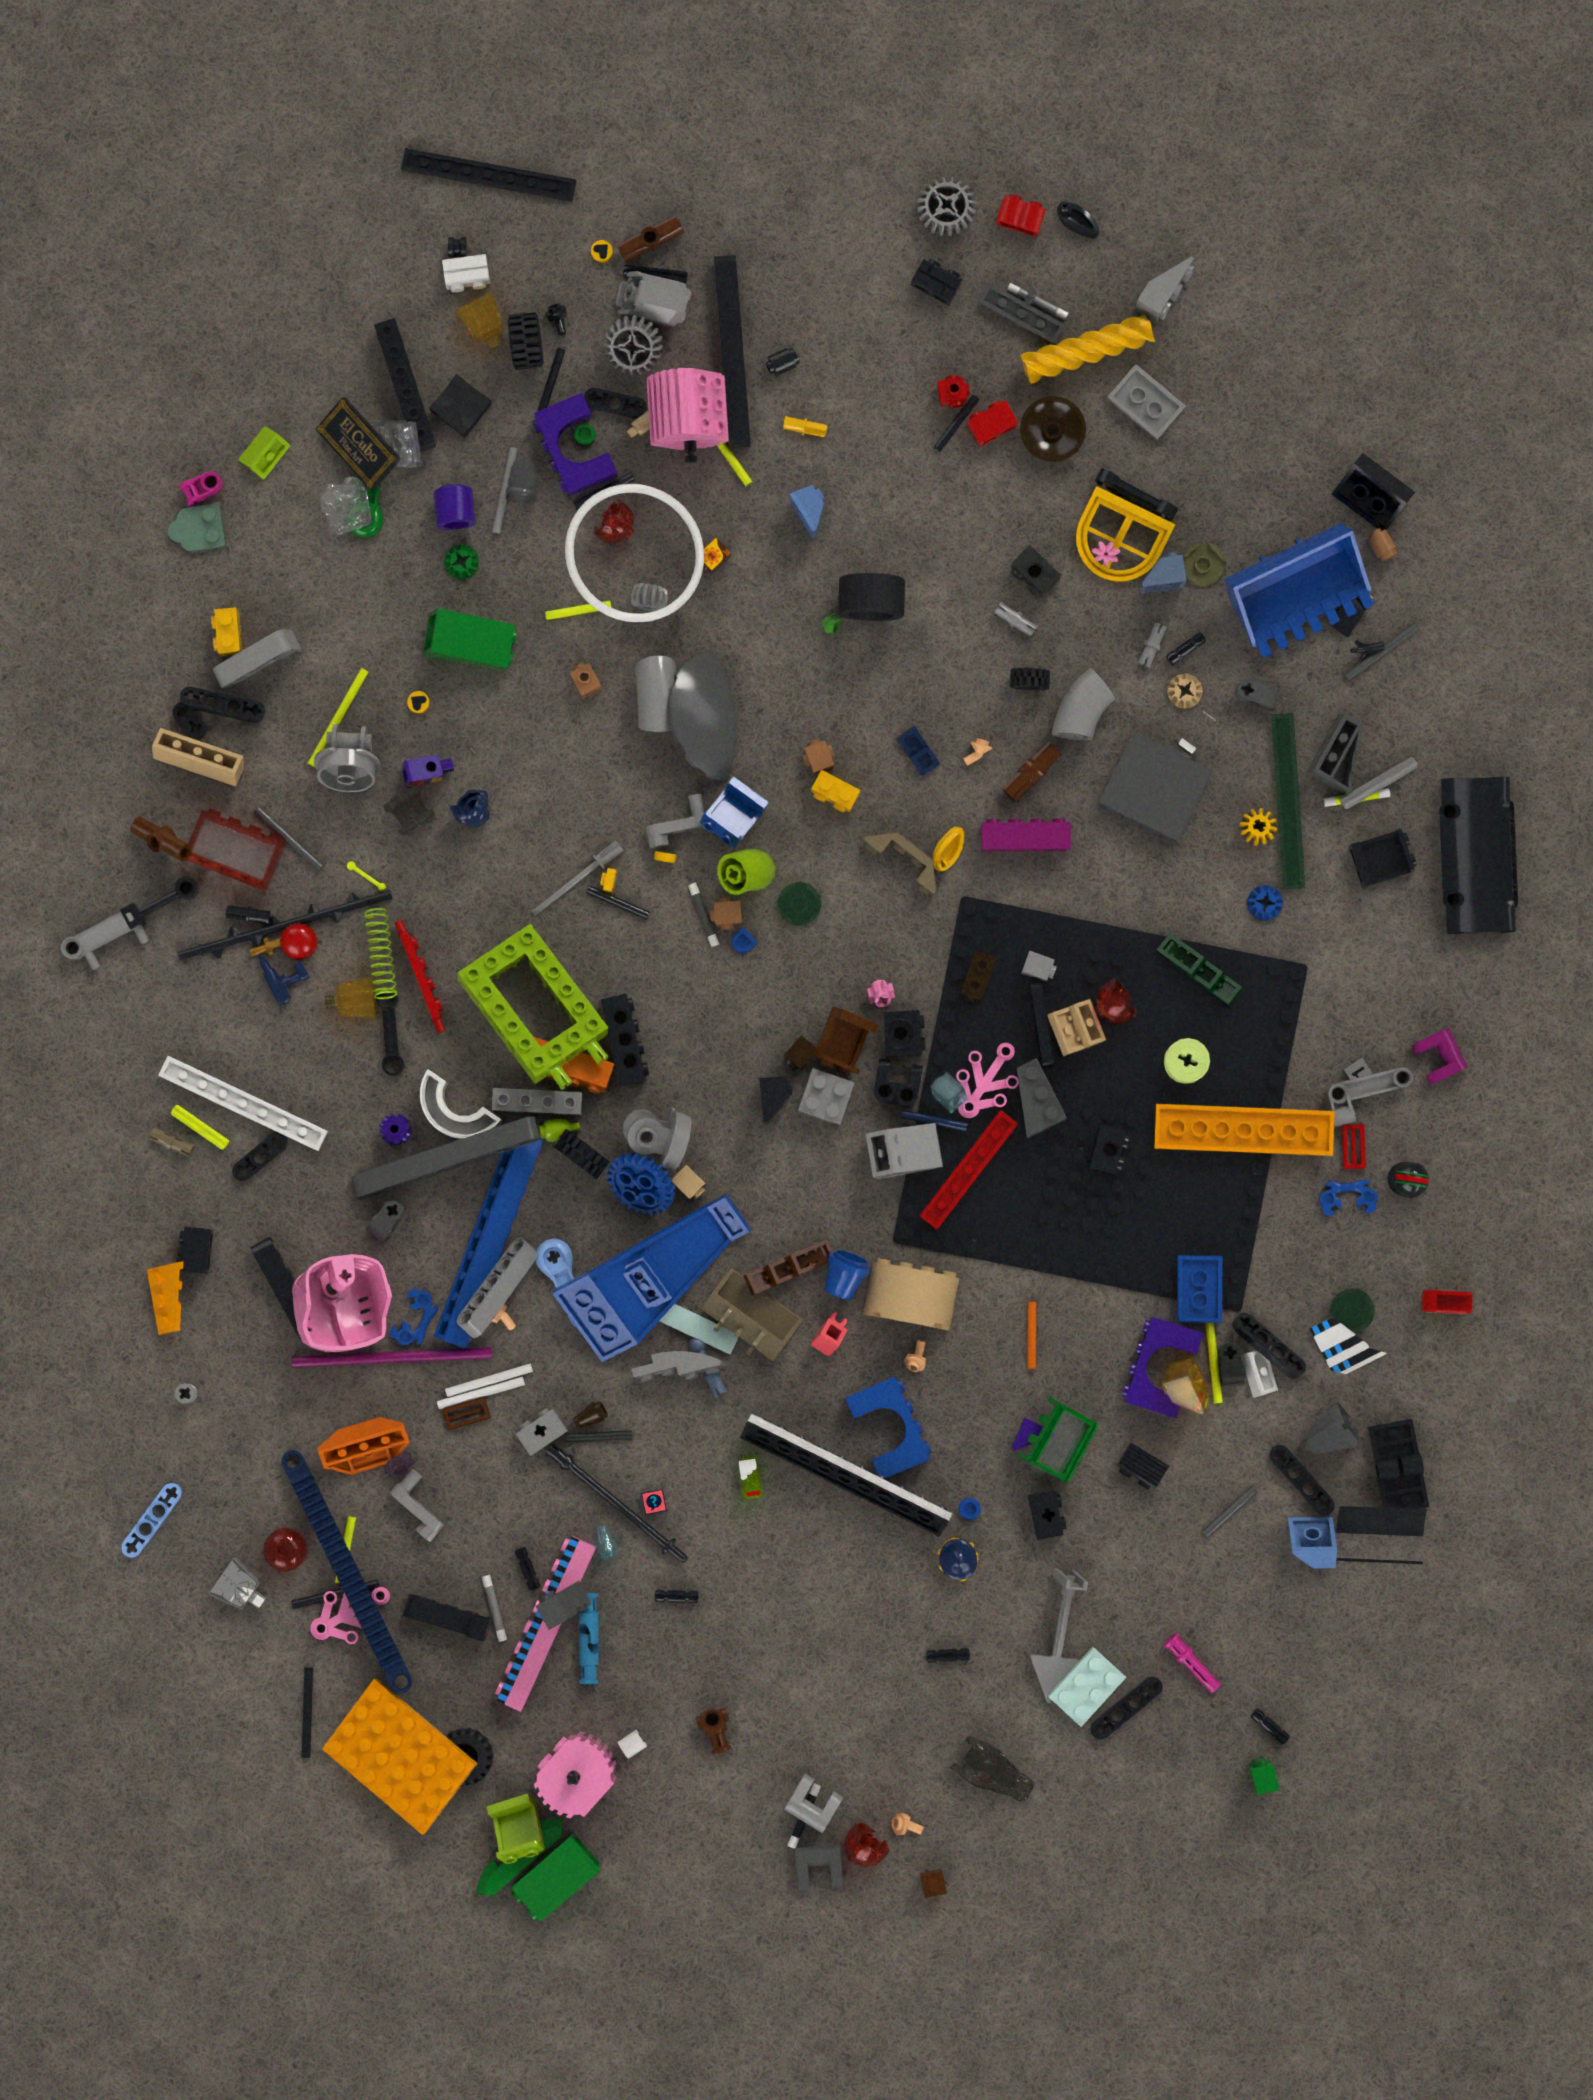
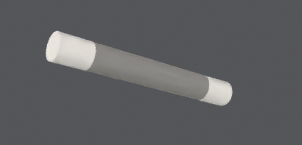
M1012 283L1007 288L1008 292L1024 300L1028 294L1027 291ZM1037 296L1032 303L1063 320L1069 314L1065 310Z
M486 1575L481 1578L498 1642L505 1641L507 1637L490 1575Z

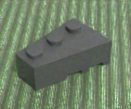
M1346 713L1337 715L1307 773L1343 794L1351 793V783L1356 768L1357 752H1359L1364 724Z
M1037 1058L1018 1067L1017 1073L1027 1138L1029 1139L1066 1120L1067 1117Z
M577 1581L556 1594L552 1590L538 1599L540 1603L536 1605V1608L548 1630L570 1619L592 1603L580 1581Z

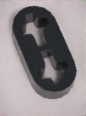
M181 702L177 703L172 710L176 721L192 739H202L207 732L204 722L192 709H188L186 712L190 717L187 721L183 716L178 717V709L180 707L186 708L181 705ZM192 721L196 726H202L199 735L191 733L193 731L190 725Z

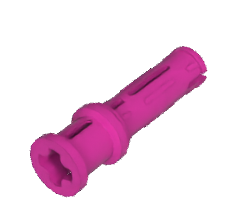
M1176 1632L1163 1644V1647L1168 1648L1176 1656L1177 1662L1184 1663L1208 1689L1210 1694L1219 1688L1221 1683L1194 1656L1193 1648L1191 1646L1188 1647L1179 1638L1180 1634Z

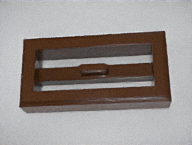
M485 1397L442 1409L448 1431L491 1418ZM482 1402L483 1407L453 1416L448 1415L450 1411ZM482 1411L485 1412L484 1416L451 1425V1420Z

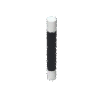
M813 1783L806 1800L814 1804L821 1786ZM800 1819L797 1820L787 1846L794 1849L797 1847L806 1825L805 1822Z

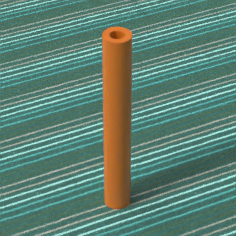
M1028 1302L1027 1369H1036L1037 1302Z

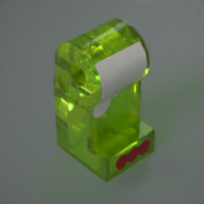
M756 1456L738 1458L743 1500L763 1497Z

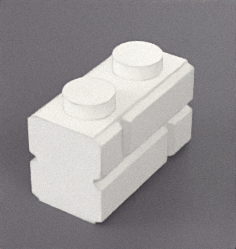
M486 254L442 260L447 290L451 289V292L464 291V287L472 286L473 289H483L486 287V284H490Z

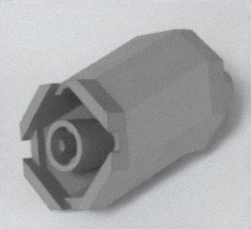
M632 271L626 275L630 277L627 282L622 281L619 285L615 301L616 306L621 309L618 310V314L628 316L629 318L636 315L638 320L644 317L647 322L660 324L665 327H674L677 323H682L685 320L687 302L691 297V290L686 288V284L644 274L639 271Z

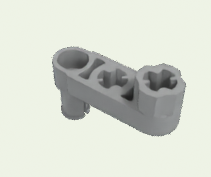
M701 794L688 796L691 816L689 818L653 824L646 827L650 849L669 846L667 835L704 828L699 823L705 813Z
M412 1468L402 1482H398L389 1493L422 1521L415 1530L431 1542L445 1524L411 1496L412 1489L423 1478L419 1472Z

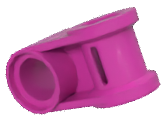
M209 471L181 483L179 488L183 490L188 500V507H192L218 494L223 489L224 484L218 474ZM212 478H216V486H214L213 488H208V481Z

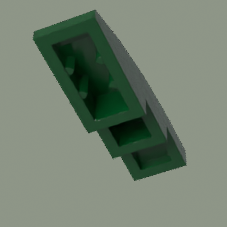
M1171 933L1168 934L1157 949V952L1228 1006H1231L1243 990L1242 986L1227 977L1223 971L1208 962L1204 956Z

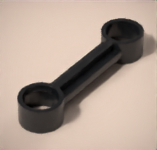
M1101 468L1095 479L1097 484L1102 486L1105 483L1108 490L1116 491L1152 510L1157 516L1165 515L1164 519L1169 522L1173 521L1178 512V508L1173 504L1149 495L1121 480L1119 476L1107 469Z
M398 994L395 996V1003L390 1007L381 1005L380 999H376L377 1005L382 1008L386 1053L382 1060V1069L390 1076L400 1075L405 1067L404 1060L399 1056L395 1016V1007L399 1002ZM392 1056L401 1061V1067L395 1073H390L385 1066L386 1060Z

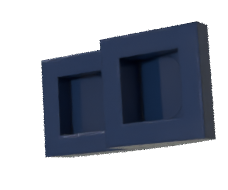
M915 726L896 737L921 776L940 765Z

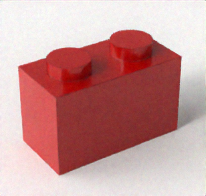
M999 400L988 406V410L982 413L977 411L969 416L970 420L967 421V427L979 448L1018 427V421L1006 400L1001 403Z

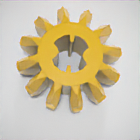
M1263 808L1258 810V815L1254 809H1251V817L1244 814L1243 819L1247 822H1240L1239 824L1240 827L1246 828L1240 834H1249L1245 840L1247 843L1254 838V846L1258 845L1259 839L1263 845H1266V838L1270 840L1274 838L1270 832L1277 831L1276 827L1271 826L1276 823V819H1268L1271 815L1270 811L1264 816ZM1255 822L1264 825L1261 829L1262 832H1259L1258 829L1254 830Z

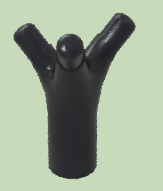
M1356 640L1355 644L1359 647L1350 649V652H1363L1360 660L1363 661L1368 654L1385 650L1384 641L1366 644Z

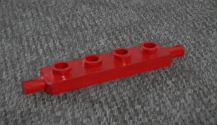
M399 920L394 923L399 934L398 937L401 938L431 1014V1021L434 1023L437 1034L445 1032L446 1029L444 1028L440 1013L444 1009L440 999H435L432 991L436 990L432 978L427 979L424 970L428 969L423 957H418L416 950L420 948L416 937L411 938L403 920Z

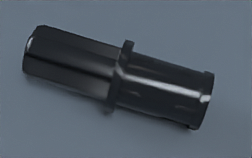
M228 905L225 915L226 918L243 920L246 923L250 921L269 925L271 911L252 909L251 906L245 908Z

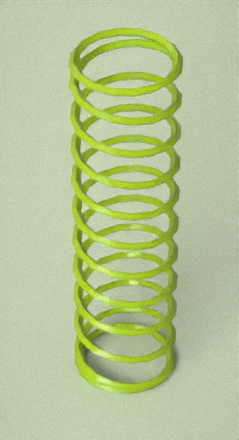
M384 908L369 909L363 913L367 919L374 918V915L386 917V920L383 922L377 921L365 924L367 927L381 924L387 925L385 930H370L366 932L367 935L383 932L388 934L386 938H372L367 941L368 943H378L384 940L389 942V945L385 947L375 946L368 949L369 951L390 950V953L387 955L381 954L369 957L372 960L385 957L391 958V961L388 963H374L370 965L371 968H379L386 965L392 966L390 971H377L371 974L372 976L393 975V978L389 980L380 979L372 982L373 984L394 983V986L391 988L374 989L373 992L376 993L374 995L376 999H389L398 994L393 989L397 984L392 981L396 976L392 973L395 967L390 964L394 959L389 956L393 951L389 948L391 945V941L388 940L390 933L386 931L389 929V925L385 923L389 918L384 915L388 912ZM375 910H384V911H385V912L382 913V914H380V913L366 914L367 912L375 911ZM382 993H395L394 995L388 997L376 996Z

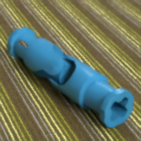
M586 1593L592 1604L579 1612V1665H581L579 1684H598V1593ZM587 1627H588V1630H589L590 1634H586V1628H587ZM588 1643H592V1647L590 1650L588 1648Z

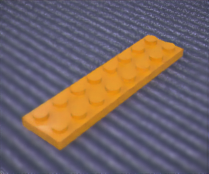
M1156 1104L1154 1149L1333 1156L1335 1111Z

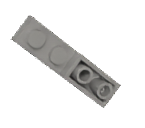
M672 1351L652 1354V1364L632 1368L634 1378L644 1382L654 1379L653 1375L662 1373V1376H669L675 1374V1370H677L679 1376L685 1377L688 1380L699 1377L698 1373L705 1371L707 1374L717 1373L720 1371L719 1368L725 1367V1364L719 1359L700 1353Z

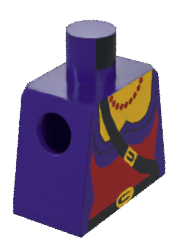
M438 755L405 760L401 770L406 789L441 781L443 773L454 771L451 758L440 761ZM434 766L435 771L429 772L426 767Z

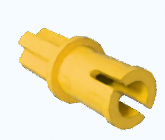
M785 416L783 430L799 432L803 436L804 434L825 437L827 425L807 421V418L802 420Z

